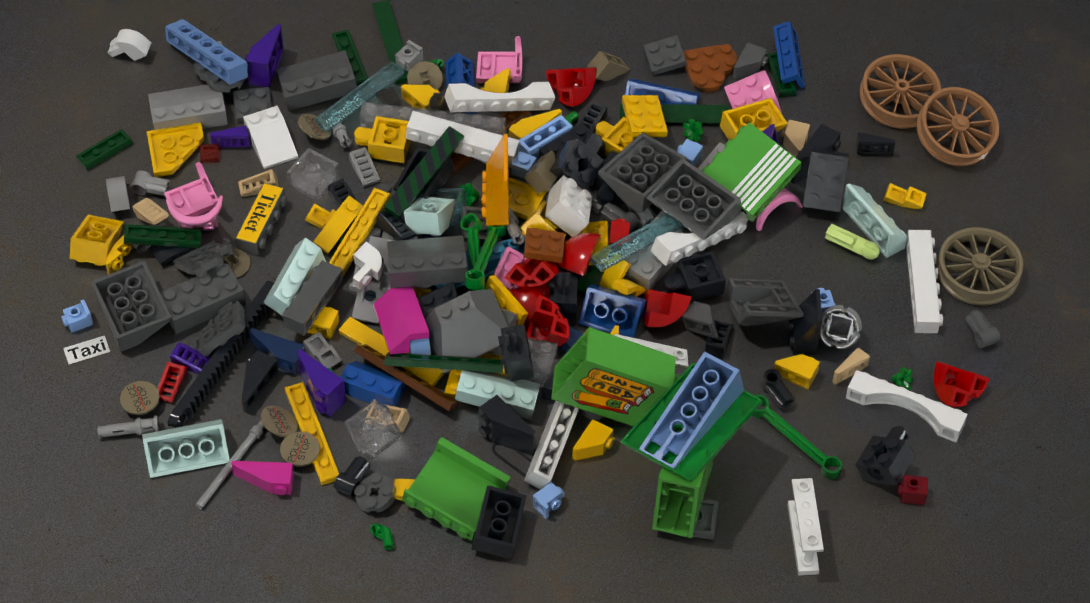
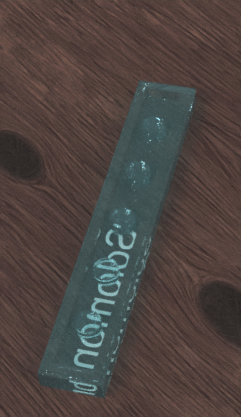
M391 61L317 116L315 123L327 132L403 76L405 74L404 69Z
M666 214L593 254L590 262L603 272L652 245L656 237L667 232H675L684 226Z

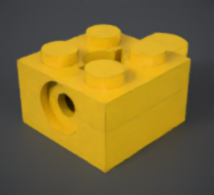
M376 116L372 129L358 127L354 131L355 143L368 146V153L371 158L405 163L411 140L405 138L409 121Z
M625 117L615 126L606 121L599 122L596 125V134L600 136L605 144V156H608L611 150L619 154L637 138L630 136Z

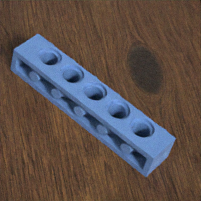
M184 19L165 26L167 42L231 85L248 77V65L245 60Z

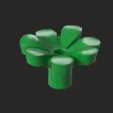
M689 119V123L683 124V128L686 129L683 131V135L685 137L688 136L687 139L690 141H700V135L703 134L702 123Z
M467 183L466 186H460L462 191L459 193V198L462 199L461 205L472 207L473 202H476L480 196L479 192L473 188L471 183Z
M901 367L900 372L892 375V382H895L896 386L904 387L910 391L911 385L909 383H912L913 378L909 376L912 375V369Z

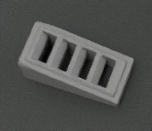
M366 147L349 153L350 163L363 187L380 182L379 175Z

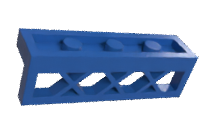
M790 21L774 26L781 81L783 84L796 80L799 87L803 88L805 87L797 33Z
M459 53L454 54L446 61V87L448 88L449 84L461 83L474 87L473 61ZM447 105L448 117L452 119L460 113L471 118L476 116V112H450Z
M632 78L627 81L625 95H658L660 104H697V100L700 98V93Z

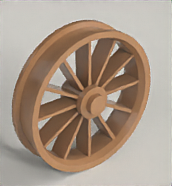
M892 54L876 59L867 67L860 85L859 94L864 109L872 118L889 127L908 129L916 127L918 114L912 115L908 104L920 112L923 105L918 101L925 103L930 97L920 92L932 91L933 94L941 89V84L936 73L926 63L908 55ZM889 68L892 79L882 69ZM895 68L905 69L903 79L898 78ZM907 70L917 74L909 82L905 80ZM873 74H875V75H876L878 78H880L882 81L875 80V79H872V78H870V77H871ZM920 79H923V80L926 81V83H927V84L912 86V85H914L916 82H918ZM868 86L873 87V88H877V89H880V90L870 91V92H869V91H868ZM887 97L880 104L873 100L875 98ZM891 101L896 103L893 113L883 108ZM897 104H902L905 115L895 114ZM931 105L928 111L935 113V108Z
M948 87L936 91L927 99L917 117V133L922 145L936 159L949 165L969 166L981 161L995 145L999 135V122L994 109L982 96L965 88ZM946 99L950 113L939 102L940 100ZM953 99L962 101L959 114H957ZM966 103L976 109L967 117L963 115ZM932 105L941 116L929 112L928 108ZM978 112L984 118L983 121L969 122V119ZM926 119L941 125L927 127ZM988 127L989 134L974 128ZM947 131L937 141L931 135L933 132ZM948 136L952 137L949 150L939 144ZM974 137L987 141L986 147L984 148ZM957 138L963 154L953 152ZM966 141L977 151V153H969Z

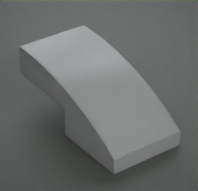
M320 331L303 341V345H305L311 356L326 368H332L342 362L338 353L332 345L329 346Z

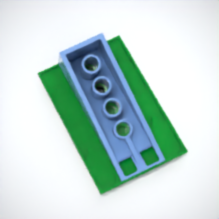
M704 351L696 364L692 363L620 442L628 449L639 453L646 459L655 462L664 469L692 483L708 463L715 458L728 440L746 423L760 406L762 399L744 390L739 369Z

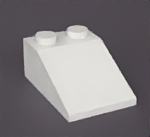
M278 106L243 117L249 140L264 169L298 158L294 143Z

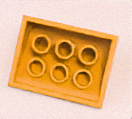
M504 134L486 163V171H482L483 182H486L482 183V194H486L482 195V206H486L482 207V218H486V226L509 225L508 134Z

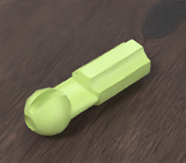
M834 224L828 227L825 239L860 254L866 259L872 260L878 257L880 247L877 243L868 241Z

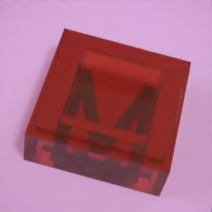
M218 144L200 145L201 163L219 162Z

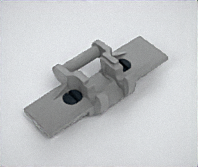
M370 236L369 244L379 251L382 258L383 271L379 280L372 277L370 283L367 286H363L360 290L354 286L353 280L349 284V289L357 292L352 318L355 320L378 324L379 321L373 303L391 288L387 241L396 240ZM357 264L354 275L361 269Z

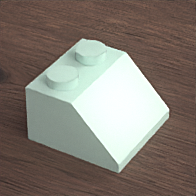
M435 197L427 199L418 198L404 211L405 224L416 235L431 234V236H440L449 227L455 201L454 199Z

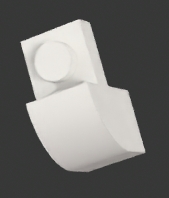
M122 29L119 31L118 36L110 42L108 54L111 57H115L125 52L135 61L147 55L151 42L137 31Z
M365 242L354 254L355 264L361 267L353 277L354 286L359 290L363 286H367L372 277L379 280L383 271L382 258L379 251L368 242Z

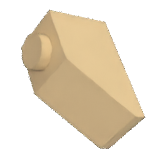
M789 120L787 126L782 129L781 137H784L783 145L796 157L807 143L810 124Z

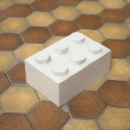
M563 175L549 191L545 217L571 237L577 236L589 224L593 197L589 191L580 188L573 179Z

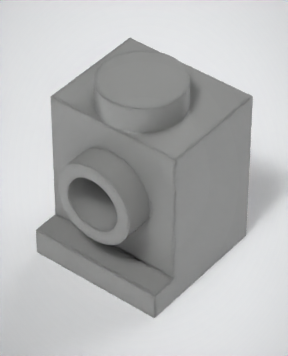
M408 40L407 44L395 54L396 65L409 72L414 64L423 61V48Z

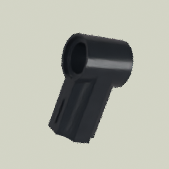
M776 369L765 371L761 383L762 390L771 395L780 409L789 407L795 401V397L781 380L780 372Z
M361 456L355 457L344 473L341 472L337 476L334 488L351 497L355 496L354 490L370 469V463Z

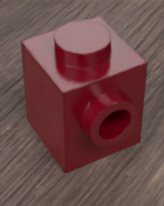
M904 475L902 483L899 482L897 487V494L901 495L900 503L925 505L928 495V477Z

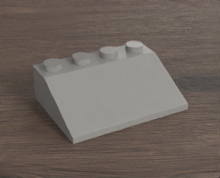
M206 84L148 94L154 130L201 122L202 129L228 125L222 92L214 91L210 85Z

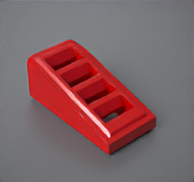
M167 361L157 388L159 400L174 403L188 372L185 366ZM171 372L179 374L178 377L170 375ZM168 379L176 380V383L169 382ZM165 385H168V386H172V387H174V388H173V390H172V389H168V388H164V387H165ZM162 391L171 393V396L161 395Z

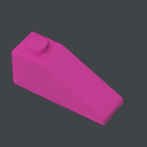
M232 461L233 475L271 494H292L294 477L292 463Z

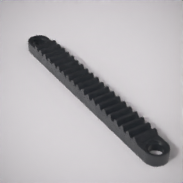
M268 280L244 311V330L239 335L229 338L224 345L218 347L168 418L169 427H182L188 418L194 417L193 413L198 412L197 407L202 406L201 401H206V395L211 394L210 389L215 388L214 383H219L218 378H222V372L227 371L226 366H231V361L235 360V355H239V349H243V344H247V338H251L250 329L259 327V321H263V316H267V310H271L264 301L274 282Z

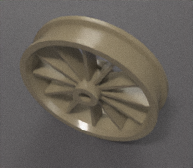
M966 228L953 233L943 243L937 262L938 278L947 292L963 302L973 305H993L1008 299L1016 291L1023 271V258L1016 244L1002 233L988 228ZM970 242L973 254L962 243ZM976 242L987 243L984 253L978 252ZM989 245L999 248L992 255H986ZM954 247L963 256L949 251ZM1005 253L1010 258L1005 260H996ZM945 260H949L958 264L945 266ZM1014 267L1015 273L1001 268ZM965 272L956 279H953L949 274ZM970 276L974 277L970 288L960 284ZM998 277L1011 280V282L1006 285ZM986 278H988L998 288V290L990 291ZM976 279H981L984 291L973 290Z

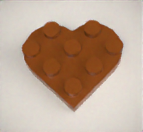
M729 44L683 51L687 63L684 67L689 81L694 88L696 86L699 89H703V92L719 90L720 86L725 82V76L732 73L737 62V55Z

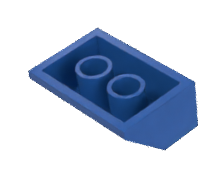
M592 284L587 287L578 324L611 333L614 326H619V335L634 338L642 320L647 300L632 295H622L618 291Z
M359 361L347 364L340 376L344 380L345 395L370 404L376 402L396 407L408 386L386 371Z

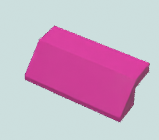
M413 286L390 288L373 303L390 355L409 353L410 340L429 338V329Z

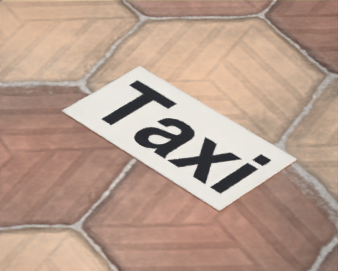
M105 335L63 348L69 365L110 352Z

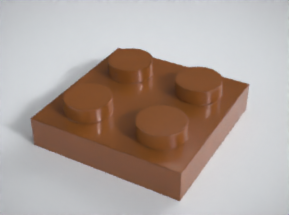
M527 228L523 258L562 263L565 233Z

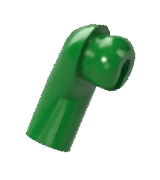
M372 524L370 532L375 537L383 540L384 549H393L394 543L391 530L381 524Z

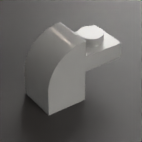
M125 176L106 179L111 212L130 209Z

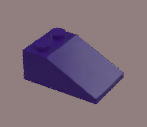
M277 24L253 45L249 55L246 54L245 61L248 65L249 85L271 87L284 50L282 26L280 24Z
M299 349L297 354L300 374L313 403L320 413H325L331 417L346 403L344 380Z

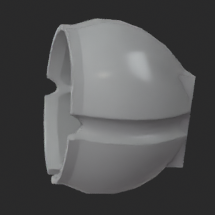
M834 305L822 313L820 338L829 347L836 346L837 349H846L854 345L860 338L859 331L862 330V321L858 313L851 307L844 308L843 305ZM834 316L852 320L848 335L830 331Z

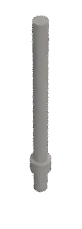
M261 420L251 428L249 436L197 501L195 506L198 509H202L232 471V461H239L252 443L263 434L265 426Z

